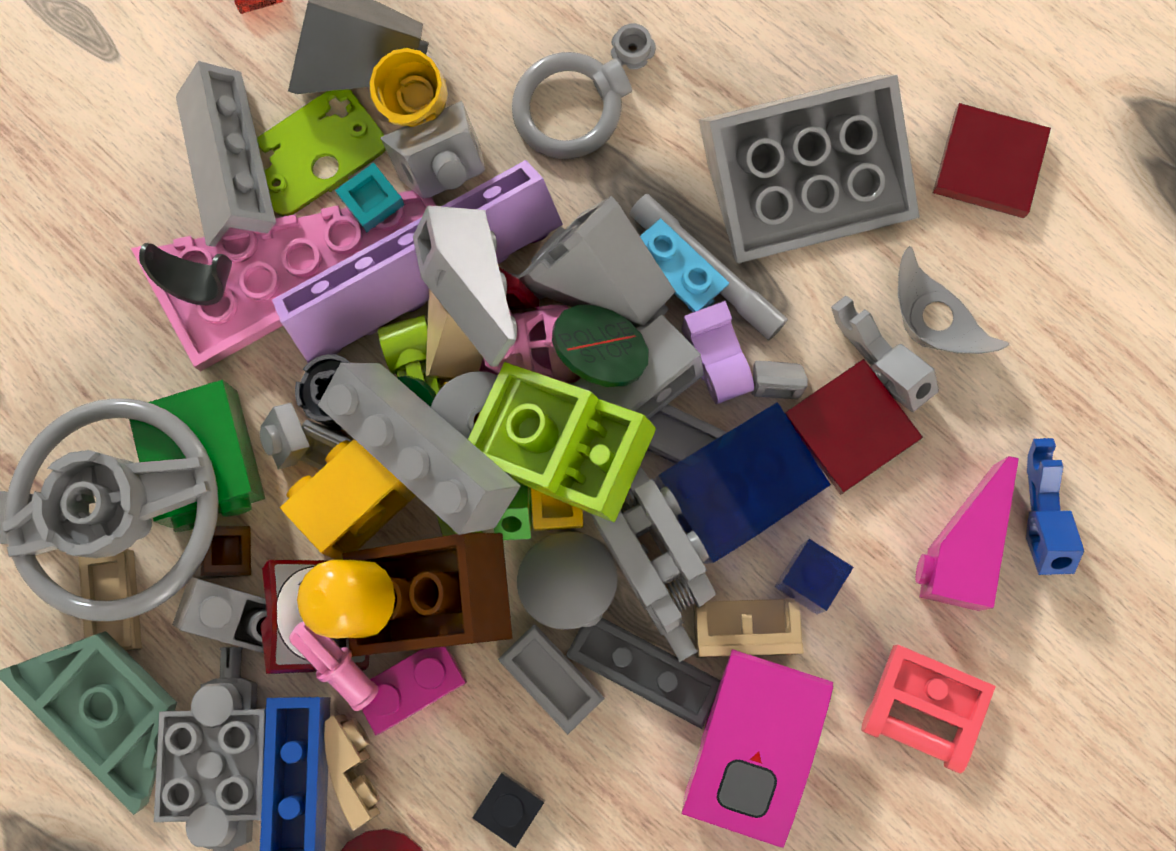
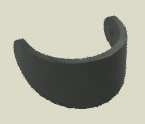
M144 243L139 251V261L144 271L157 286L170 295L196 305H213L222 299L232 266V261L226 255L216 254L212 260V265L179 258L161 250L152 243Z

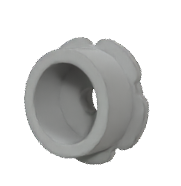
M635 23L622 26L611 41L613 45L611 49L612 58H616L621 66L627 65L629 69L644 67L647 64V60L654 56L656 50L655 42L651 39L649 31L644 26ZM630 46H636L637 50L630 51L628 48Z

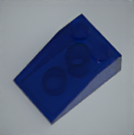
M778 402L653 479L659 490L667 486L674 495L682 511L678 515V521L687 534L692 531L696 533L708 553L709 558L705 560V564L715 563L831 485Z

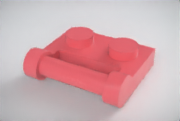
M893 645L873 701L864 716L861 731L876 738L882 734L944 761L945 768L961 774L970 760L996 686L901 645ZM896 701L957 727L954 739L948 741L890 716L889 712L893 702Z

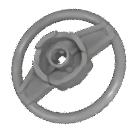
M105 399L81 405L61 415L40 432L28 446L14 471L6 499L5 521L2 522L3 531L6 533L9 546L7 547L8 555L12 557L18 572L30 589L44 602L67 615L90 621H117L138 616L158 607L174 596L187 584L204 560L215 532L219 501L216 475L207 451L199 438L183 421L166 409L152 403L134 399ZM112 418H126L145 422L168 435L186 457V459L134 463L91 450L70 452L51 463L47 469L53 471L45 479L41 492L34 491L32 501L28 504L33 481L46 457L71 433L93 422ZM197 502L194 528L190 540L177 563L153 586L131 597L103 601L74 595L54 582L43 570L35 556L56 549L79 557L102 558L115 556L131 547L136 540L148 535L152 527L151 518ZM96 503L93 512L89 513V504Z

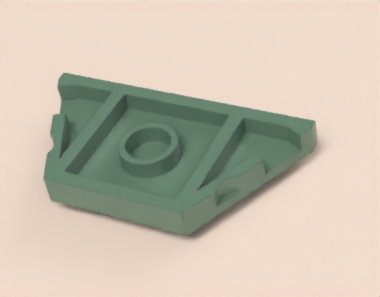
M106 631L0 670V680L133 815L149 803L156 778L159 712L175 711L177 702Z

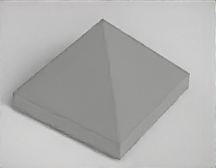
M306 420L302 424V429L310 447L300 461L321 470L327 464L325 458L336 445L349 439L338 430Z

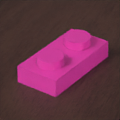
M447 646L421 649L370 679L379 687L375 698L362 711L375 736L380 735L465 685L467 681Z

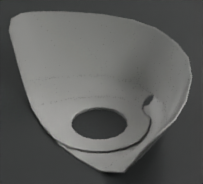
M909 246L905 250L898 273V298L904 328L915 342L922 347L954 353L974 354L999 351L1009 346L1007 341L990 337L977 324L970 311L955 295L931 279L918 266L912 247ZM932 302H941L949 306L953 314L952 324L947 329L941 331L929 328L923 320V311L927 305Z

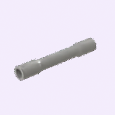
M645 194L635 203L629 215L645 230L649 229L661 218L729 282V285L720 294L736 308L738 314L768 341L781 330L788 321V318L759 292L750 289L683 229L679 221L649 194Z

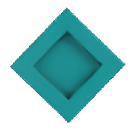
M374 162L335 190L338 197L366 233L405 205L402 197Z

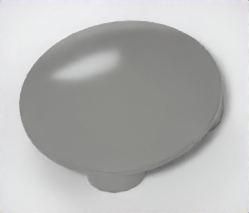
M579 532L552 534L537 542L523 558L517 576L518 594L526 611L543 625L562 630L591 627L601 620L603 613L607 610L615 596L617 589L615 562L606 547L589 535Z

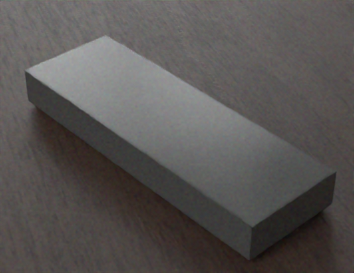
M601 618L597 624L591 627H580L566 654V657L700 729L703 728L710 714L721 680L685 661L679 662L676 656L604 618Z

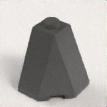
M308 0L288 92L305 94L370 87L369 83L373 68L382 57L393 50L410 48L419 50L424 54L427 53L429 42L421 40L423 23L375 0Z

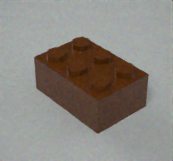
M503 533L453 534L342 553L343 560L374 562L386 570L393 582L395 593L393 613L386 626L378 634L366 638H349V649L352 651V657L513 639Z

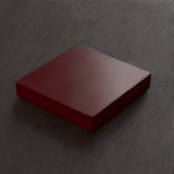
M959 103L954 112L933 193L1025 218L1031 209L1051 128Z
M864 359L786 411L783 415L784 419L840 495L923 438Z

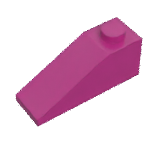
M1008 456L994 464L928 548L927 554H921L915 574L916 583L921 584L919 598L976 611L994 608L1019 458Z

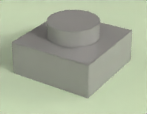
M292 402L273 407L260 426V440L264 451L269 456H273L279 470L296 465L310 445Z

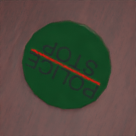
M576 305L564 310L553 325L552 343L558 357L570 371L588 382L605 387H625L637 381L648 365L649 349L642 334L629 320L613 310L597 305Z

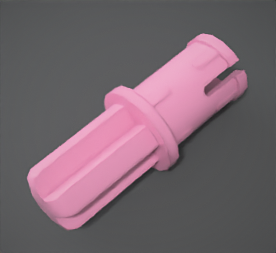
M300 622L289 636L290 643L317 670L316 678L320 682H328L349 703L354 711L363 709L375 698L379 687L351 659L352 651L349 648H340L332 638L317 635L304 622Z

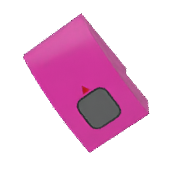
M732 649L701 738L700 749L685 790L681 814L784 848L820 740L834 687L833 682Z

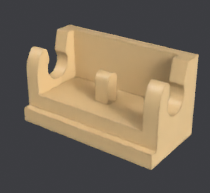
M795 598L707 601L699 608L695 603L693 605L695 648L698 650L695 653L696 658L729 657L732 649L752 656L804 654L799 602H795Z

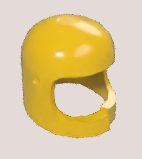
M410 48L393 50L382 57L373 68L369 83L371 99L377 110L388 118V122L391 124L415 127L436 119L445 109L448 97L446 80L434 61L423 52Z
M335 559L317 564L305 574L299 586L297 596L298 611L304 624L317 635L334 639L366 638L378 634L389 621L395 602L393 582L386 570L374 562L364 560Z

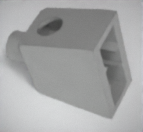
M462 101L445 108L434 120L415 127L405 126L380 137L400 181L421 198H430L447 189H456L462 186L465 181L485 171L480 143Z

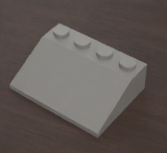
M876 75L699 119L708 168L736 263L920 218L898 75Z

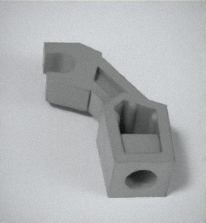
M844 296L831 307L835 322L844 336L850 340L871 365L870 368L894 399L914 412L939 392L934 368L902 344L892 348L881 336L870 312L864 309L858 314L853 300L848 296Z

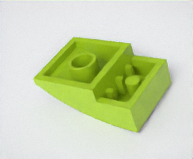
M504 362L468 440L515 481L615 523L657 428L644 414L600 400L591 391Z

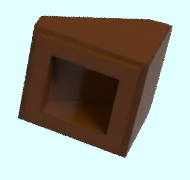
M216 526L210 547L193 577L198 579L250 576V526Z

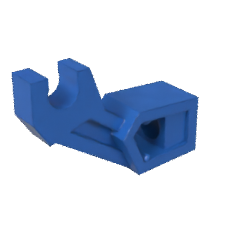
M1054 438L1033 439L1027 457L1031 511H1029L1026 540L1038 575L1075 574L1084 553L1083 544L1072 511H1061L1059 492L1064 466L1062 460H1053V453L1056 448Z

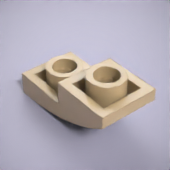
M345 714L333 715L325 721L324 741L326 760L335 795L352 831L380 814L375 805L380 798L374 785L365 774L358 777L354 770L371 758L365 748L370 744V740L361 724L355 718L348 720Z

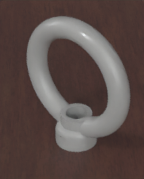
M561 52L552 54L535 62L518 81L512 100L514 124L522 139L531 148L545 156L556 159H574L586 156L599 149L611 137L620 119L621 98L631 93L632 87L623 67L616 58L603 65L598 60L581 53ZM563 71H574L591 78L603 100V112L599 122L590 132L573 140H557L546 136L536 127L530 112L531 97L537 86L550 75Z

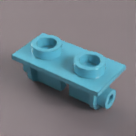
M661 218L640 235L644 244L676 291L674 294L688 306L691 312L712 306L715 302L713 299L729 285V282Z

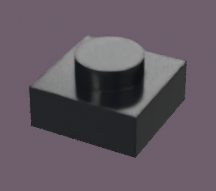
M502 772L472 818L516 848L545 800L505 772Z

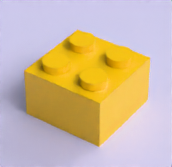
M355 439L351 442L344 440L336 445L325 458L327 464L313 477L307 475L298 480L286 494L289 499L279 507L320 553L339 560H343L342 553L358 551L416 496Z

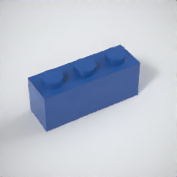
M331 697L267 698L260 851H325L328 765L324 731L325 721L330 718Z

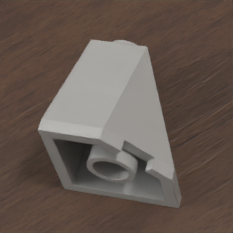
M612 196L581 213L518 277L529 290L570 307L576 305H597L613 310L629 320L635 328L644 326L646 323H652L661 315L664 316L668 311L665 303L676 292L619 203Z

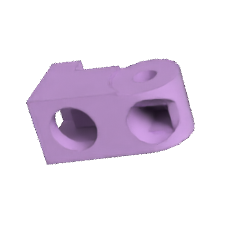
M726 301L685 315L682 325L684 337L701 354L704 376L701 379L705 381L715 404L754 391L752 373L731 324L732 316Z

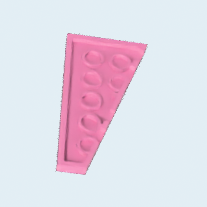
M413 190L398 193L405 205L367 233L348 208L340 209L339 206L323 208L321 213L297 218L294 214L275 218L276 224L268 233L229 228L215 247L207 246L205 237L193 239L191 236L173 239L172 244L158 246V248L169 254L196 263L212 265V260L216 254L226 255L232 261L224 295L219 302L213 305L188 303L165 292L149 278L140 264L139 251L141 246L131 248L193 366L201 372L283 326L272 299L423 216L427 206H436L431 197L421 198Z

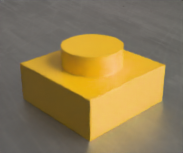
M531 488L534 531L583 528V510Z

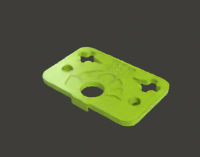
M350 89L324 92L257 137L259 149L264 153L273 150L275 153L269 158L272 165L265 169L264 172L272 207L278 215L283 217L294 215L326 192H332L348 181V177L386 151L380 138L385 136ZM336 98L340 102L347 99L351 102L345 107L348 113L345 117L340 118L337 114L330 117L326 116V113L331 109L329 104L331 99ZM356 127H362L361 131H354ZM324 156L333 157L339 163L337 173L328 179L318 178L313 173L315 162ZM276 181H281L279 186H273Z

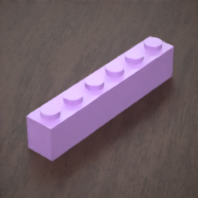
M527 160L441 206L486 211L490 231H493L496 235V258L498 264L505 261L513 252L530 243L543 240L551 231L563 225L544 179ZM421 218L272 299L282 325L308 363L322 355L338 354L348 344L363 336L378 332V328L383 327L386 323L406 312H412L421 308L429 300V287L421 279L413 241V235Z

